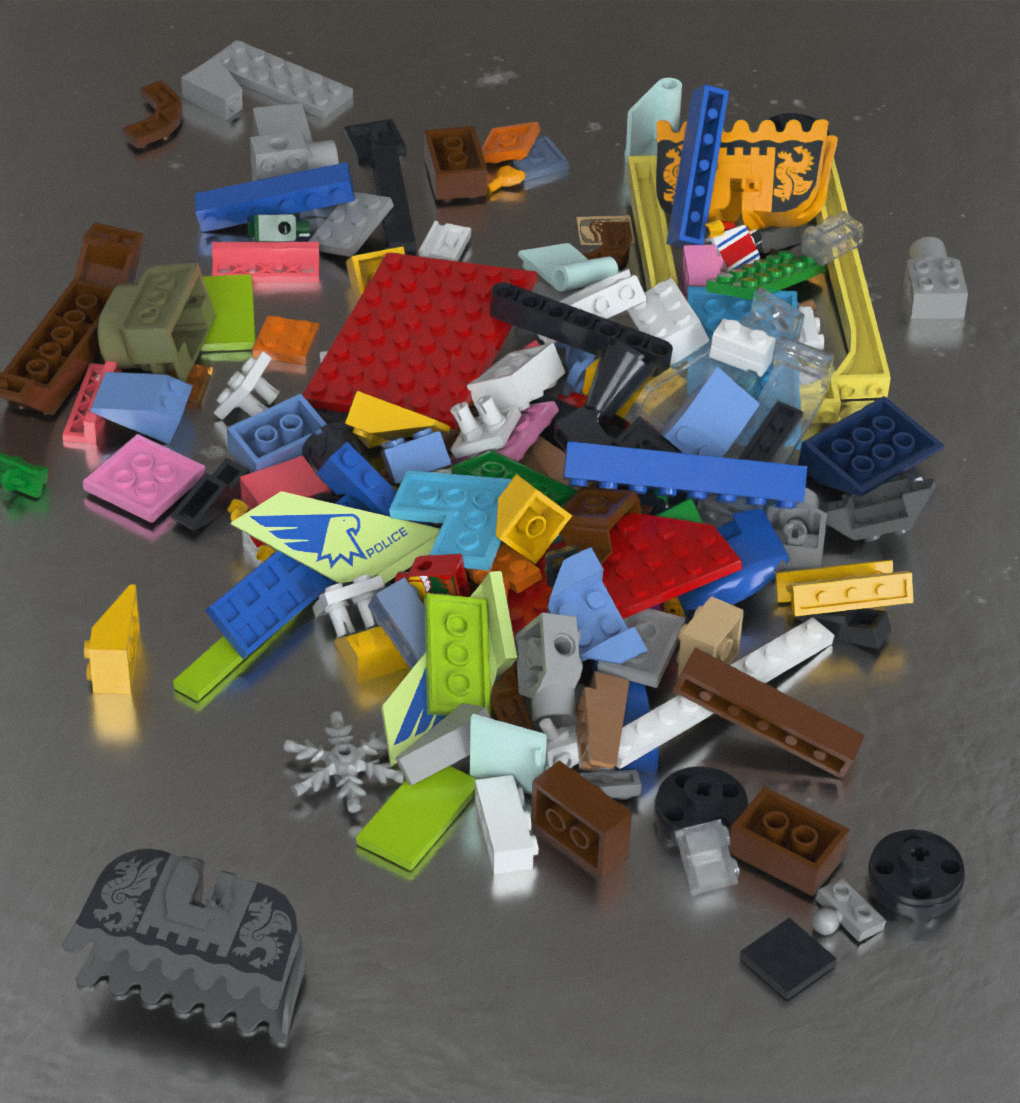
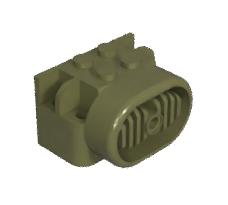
M198 263L154 266L143 273L139 283L119 284L113 289L98 322V343L105 362H117L116 370L142 368L144 372L152 371L153 374L166 375L168 370H176L179 380L186 382L216 318Z

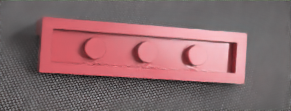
M212 242V276L252 274V283H319V242ZM218 270H231L232 272L218 273ZM258 270L257 273H248L247 271ZM275 270H284L285 272H283V273H275V272H273V271H275ZM314 270V273H301L300 271Z
M106 361L105 365L89 364L64 429L63 441L97 445L106 418L89 411L105 372L123 373V369L116 370L117 362ZM94 374H101L98 381L93 377ZM95 391L92 398H90L87 395L88 393ZM88 409L86 416H83L80 413L81 411ZM84 426V433L73 432V430Z

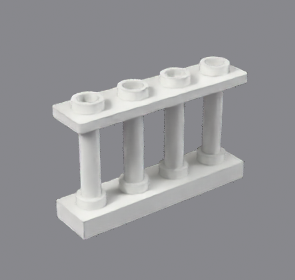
M627 268L558 301L607 319L644 302L646 296L637 276H631ZM537 334L544 344L558 342Z

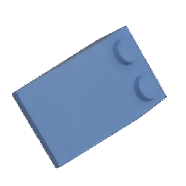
M716 366L662 428L660 433L684 454L723 457L760 403Z
M105 372L89 412L170 444L193 386L168 375Z

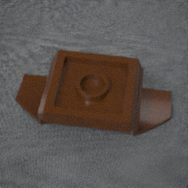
M581 487L562 506L572 517L560 531L559 535L566 547L577 545L579 550L591 547L602 565L613 553L609 530L624 515L629 513L648 515L652 511L653 506L641 505L635 491Z

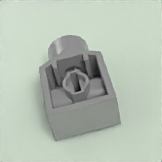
M301 130L250 137L252 181L339 164L334 140L309 143Z
M935 237L918 239L909 249L910 260H907L903 284L910 318L964 319L968 291L960 260L947 257L945 245L940 239Z
M805 488L804 502L796 505V508L792 510L775 508V505L768 506L767 517L790 558L787 565L782 559L773 572L821 567L827 513L819 510L817 495L810 489Z
M541 613L515 635L519 694L531 698L532 723L534 726L540 728L539 723L543 719L549 718L556 729L568 727L577 721L575 687L580 679L583 666L582 660L579 658L580 630L577 628V618L575 616Z

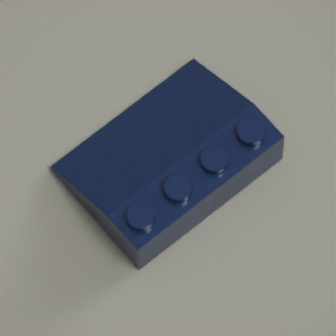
M883 396L803 441L798 465L808 466L807 475L816 483L862 497L944 448V444L888 398Z

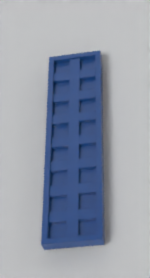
M345 494L334 503L373 513L365 503L352 495ZM277 550L204 611L240 657L244 659L335 581Z

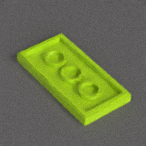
M252 274L202 276L216 318L201 351L253 349L255 344Z
M427 593L424 597L427 714L447 716L462 703L486 707L491 716L487 599Z
M448 766L414 785H409L405 780L356 836V844L412 871L475 796V780L479 779Z

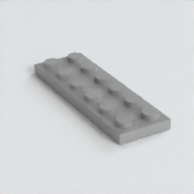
M239 40L234 41L213 56L220 59L237 83L286 104L302 103L304 112L321 119L326 118L353 97V88Z

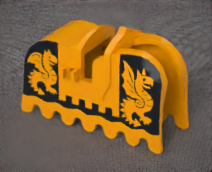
M825 119L816 120L809 132H803L801 123L797 120H790L783 132H777L775 124L771 120H764L760 124L758 131L754 133L750 131L749 124L744 120L737 121L731 132L727 133L723 128L707 223L714 220H724L737 224L742 216L744 225L750 231L752 229H765L766 226L798 227L807 224L817 216L827 198L831 168L838 138L835 135L827 136L829 122ZM659 120L656 124V193L661 208L671 218L687 121L682 124L679 132L674 133L668 121Z

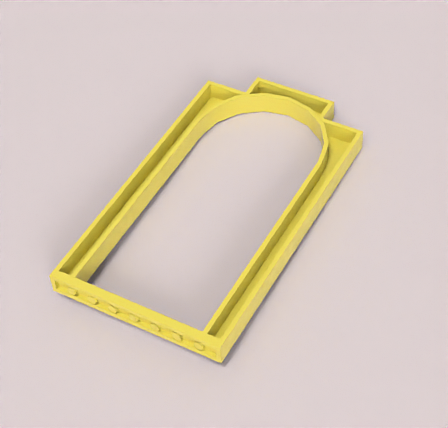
M657 155L628 156L627 181L647 291L671 277L678 286L671 246L666 244L668 229L665 213L659 204L656 193ZM834 159L827 198L821 211L815 218L848 347V355L836 371L812 384L800 386L801 411H803L801 424L837 423L841 406L840 399L881 398L883 396L888 398L891 379ZM686 358L669 367V372L686 382ZM686 391L684 395L683 404L686 402Z

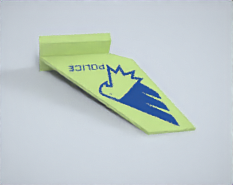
M282 491L230 523L232 526L337 583L353 582L354 579L366 574H370L371 578L381 575L383 583H387L395 578L398 572H404L412 567L415 558L418 556L430 555L440 528L401 519H391L388 516Z
M501 571L489 572L470 596L487 599L491 695L494 682L499 681L502 678V673L510 668L517 659ZM426 652L381 707L391 767L397 764L395 758L446 717L443 715L427 714Z

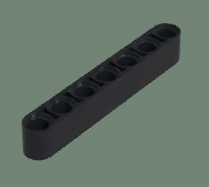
M397 146L371 147V166L377 196L390 197L394 204L382 220L387 249L403 246L405 255L417 256L415 236Z
M497 283L492 288L489 312L492 317L599 357L607 340H611L613 346L618 341L644 355L645 357L642 361L647 366L650 362L655 365L656 370L652 376L662 377L669 371L673 347L666 340L510 283Z

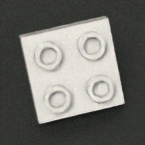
M264 351L256 359L250 357L241 368L243 372L236 371L227 383L230 388H225L216 399L219 405L214 414L221 420L235 407H240L250 416L268 409V407L250 394L251 391L264 400L267 405H270L278 396L280 391L261 377L272 359Z
M487 395L486 398L483 396L475 402L482 416L475 418L467 402H462V404L459 403L452 407L450 412L461 429L451 448L455 459L464 456L470 458L478 455L481 451L488 449L495 451L504 447L521 417L517 405L498 410L491 395Z
M366 574L354 579L353 584L343 587L342 583L327 587L325 593L319 595V600L312 606L315 617L318 618L329 614L337 638L356 632L347 608L355 605L358 606L365 629L380 625L368 608V604L373 596L385 587L381 575L371 578L370 574Z

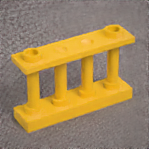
M892 560L775 572L777 602H791L792 614L794 616L913 603L912 573L910 571L893 572Z

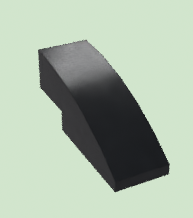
M226 457L212 476L208 473L203 475L170 517L193 531L207 525L224 513L234 499L241 497L240 477L249 474V469Z
M862 608L794 616L802 622L813 617L833 633L834 637L857 645L877 649L881 647L891 632L887 611Z

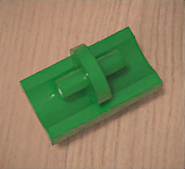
M0 453V484H2V488L8 492L17 490L35 498L42 495V487L48 480V468L29 464L23 458L16 455L12 457Z

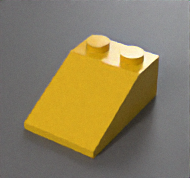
M359 391L355 395L345 424L354 427L352 433L376 442L378 437L390 440L413 437L414 433L431 428L433 433L440 431V433L449 432L451 426Z
M130 584L94 624L90 640H85L84 658L90 659L86 669L87 681H92L93 693L131 694L140 634L136 585Z

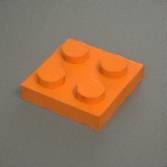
M538 121L492 128L481 148L485 163L496 164L504 160L513 159L518 161L526 158L541 131Z
M267 315L253 346V357L257 358L264 351L273 361L306 365L319 336L320 323Z

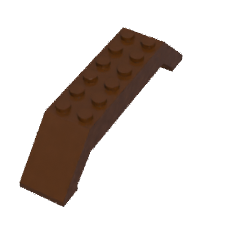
M97 222L93 223L83 236V246L74 279L5 370L0 372V402L50 415L56 413L86 372L89 364L94 361L100 352L98 322L111 292L119 284L134 283L144 243V233Z

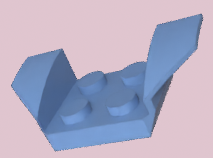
M590 547L563 560L549 599L547 613L575 616L577 618V628L580 630L579 658L582 661L592 659L622 664L647 652V648L636 628H627L602 582L604 570L593 549Z

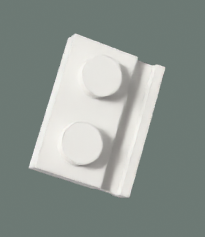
M434 221L418 251L419 256L458 261L471 237V228L448 223L443 226L439 225L438 221Z

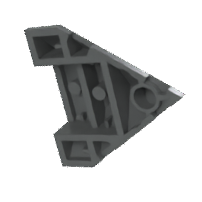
M903 472L862 497L846 492L841 495L842 500L828 502L822 505L819 510L827 513V525L854 541L864 539L865 542L879 539L882 534L892 532V535H901L908 532L932 495L936 484L934 479L923 481L922 476Z

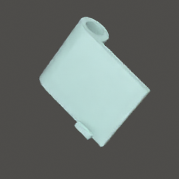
M675 78L660 79L628 111L626 150L624 153L625 162L628 163V156H637L653 139L657 140L656 124L659 120L668 121L672 126V131L679 132L682 83Z
M570 243L518 252V256L524 261L522 267L525 270L536 271L560 292L585 288L618 273L617 263L612 257L588 260Z
M472 714L470 722V776L480 780L513 775L517 788L522 787L523 793L532 795V781L550 768L546 766L547 734Z

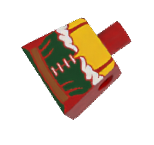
M462 554L418 556L415 558L410 572H398L396 574L395 582L405 577L408 583L417 589L423 605L424 597L427 593L463 597L471 596Z

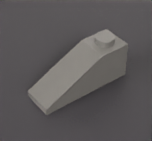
M462 703L398 755L395 759L407 783L414 785L469 756L471 716L476 714L491 719L486 707Z

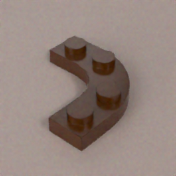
M162 80L140 88L141 97L155 109L153 115L123 127V136L136 148L170 136V133L181 122V100Z
M603 222V244L597 250L583 253L582 255L588 260L610 256L616 261L619 268L627 260L630 253L631 237L629 222Z
M517 664L504 671L502 678L494 685L491 695V716L494 720L536 731L524 705L526 696L519 694Z

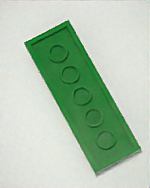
M778 251V254L767 255L763 260L759 259L754 260L752 264H743L742 268L730 269L729 273L717 274V277L706 281V292L757 300L826 272L827 261L817 260L818 257L815 255H802V257L793 256L794 253L791 251Z

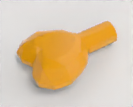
M510 165L500 167L495 175V179L487 184V193L491 194L500 187L520 184L526 177L525 172L517 170Z

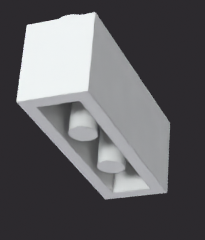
M513 775L475 780V805L494 875L533 869V855H538V844L536 836H530L529 830H531V818L529 811H523L522 808L525 805L522 787L517 788Z

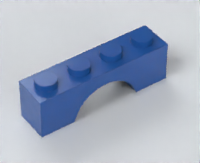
M346 442L325 462L316 475L336 495H352L365 503L373 513L391 517L389 509L397 491ZM406 520L418 524L431 526L428 522Z

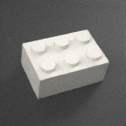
M672 277L644 292L646 296L644 302L626 309L636 330L666 340L672 345L673 351L670 366L711 344L699 318Z
M552 342L506 354L479 378L469 383L467 388L471 391L474 405L479 398L483 396L486 398L487 395H491L498 410L517 405L519 411H522L530 406L529 402L542 397L545 389L555 386L557 384L556 380L565 374V370ZM476 407L479 416H482L480 411Z

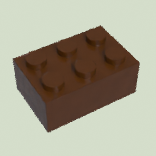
M466 126L424 130V157L436 200H451L464 197L475 198L487 195V167L475 127Z
M560 760L532 781L531 825L601 877L605 876L629 857L632 812L624 804L616 802L605 794L600 787L587 781L575 769L569 768Z
M764 787L731 826L728 853L814 896L846 856L850 829Z

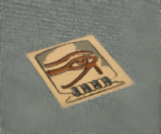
M630 215L576 217L581 245L603 244V222H629L630 244H635Z

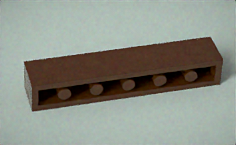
M696 647L672 690L840 779H843L852 765L865 736Z

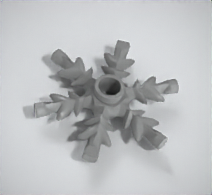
M339 711L331 713L332 727L325 728L326 733L332 737L327 739V741L335 745L331 751H325L321 743L317 749L308 739L304 741V745L287 739L284 744V751L299 753L295 757L297 760L311 759L310 763L323 760L326 763L324 768L313 767L311 769L314 772L299 775V778L303 781L297 782L290 787L295 797L302 795L310 787L313 788L314 792H317L323 781L329 784V778L333 775L339 781L336 787H342L337 798L342 799L346 797L348 811L355 813L361 808L358 795H366V792L358 786L363 784L360 779L356 778L359 772H366L369 779L374 775L383 784L386 783V778L393 779L402 784L405 781L402 771L392 770L393 767H391L390 762L378 764L380 759L366 762L364 759L365 755H378L376 750L388 749L385 731L379 736L373 731L367 742L361 739L360 747L356 748L352 744H348L354 738V736H348L353 726H344L343 715Z

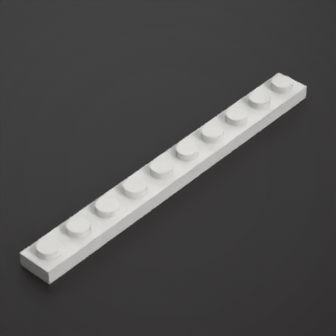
M812 617L730 666L766 683L831 645L835 635ZM681 695L674 697L622 728L616 766L619 769L623 768L714 713Z

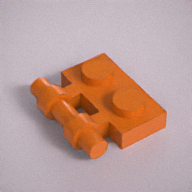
M506 543L499 546L490 571L465 568L469 573L470 579L476 584H481L489 572L501 571L506 598L508 596L507 590L513 589L518 594L543 579L538 567Z

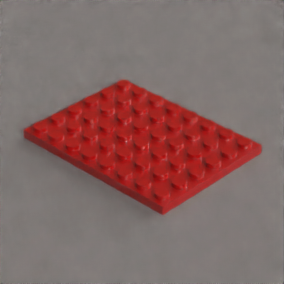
M387 252L302 396L313 408L349 413L355 395L359 391L451 426L450 429L457 430L459 425L450 410L455 405L462 404V402H467L468 407L470 406L472 395L467 385L479 378L491 367L513 327L512 324L498 320L490 315L489 307L492 288L497 283L505 282L532 291L538 280L536 271Z

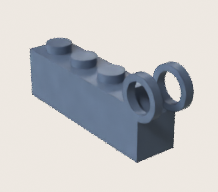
M404 577L377 592L369 602L368 608L412 670L426 652L424 605L420 600L417 589L410 585Z

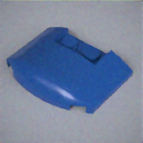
M763 509L732 514L734 520L717 528V531L741 559L742 570L677 596L685 616H690L688 610H696L698 606H703L711 596L734 605L751 596L774 579L776 575L773 571L778 567L782 559L787 565L790 558Z

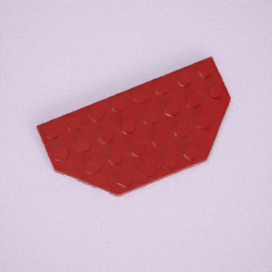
M636 513L624 515L609 530L613 553L601 565L604 570L602 582L622 619L742 570L741 559L713 525ZM563 541L549 546L536 564L533 563L540 569L543 579L518 594L513 589L507 590L508 596L506 599L515 647V635L541 613H547L553 589L548 587L544 568L547 566L545 554L548 551L566 547Z

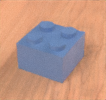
M428 428L414 433V440L405 443L403 437L385 444L387 449L382 451L381 455L392 485L402 482L407 470L430 472L451 464L440 431L433 433L432 429Z

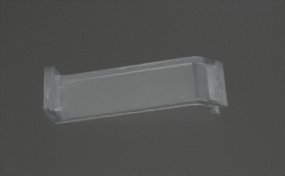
M761 287L754 292L750 314L738 322L750 329L762 330L767 335L776 338L772 363L799 344L805 314ZM710 340L648 382L624 418L631 425L640 416L660 433L662 428L716 366L738 385H741L755 374L709 357L712 340Z
M781 335L776 346L772 372L756 400L760 405L723 458H739L778 400L803 411L801 421L773 461V463L788 464L822 405L835 370L833 366L835 355ZM707 495L706 499L698 500L697 510L704 524L713 525L717 529L734 520L732 514L762 509L763 506L745 505L746 499L737 498L734 503L716 502V496Z

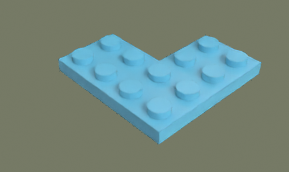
M407 470L389 509L391 519L443 523L430 555L462 554L465 568L490 571L502 541L496 537L498 498L512 479Z

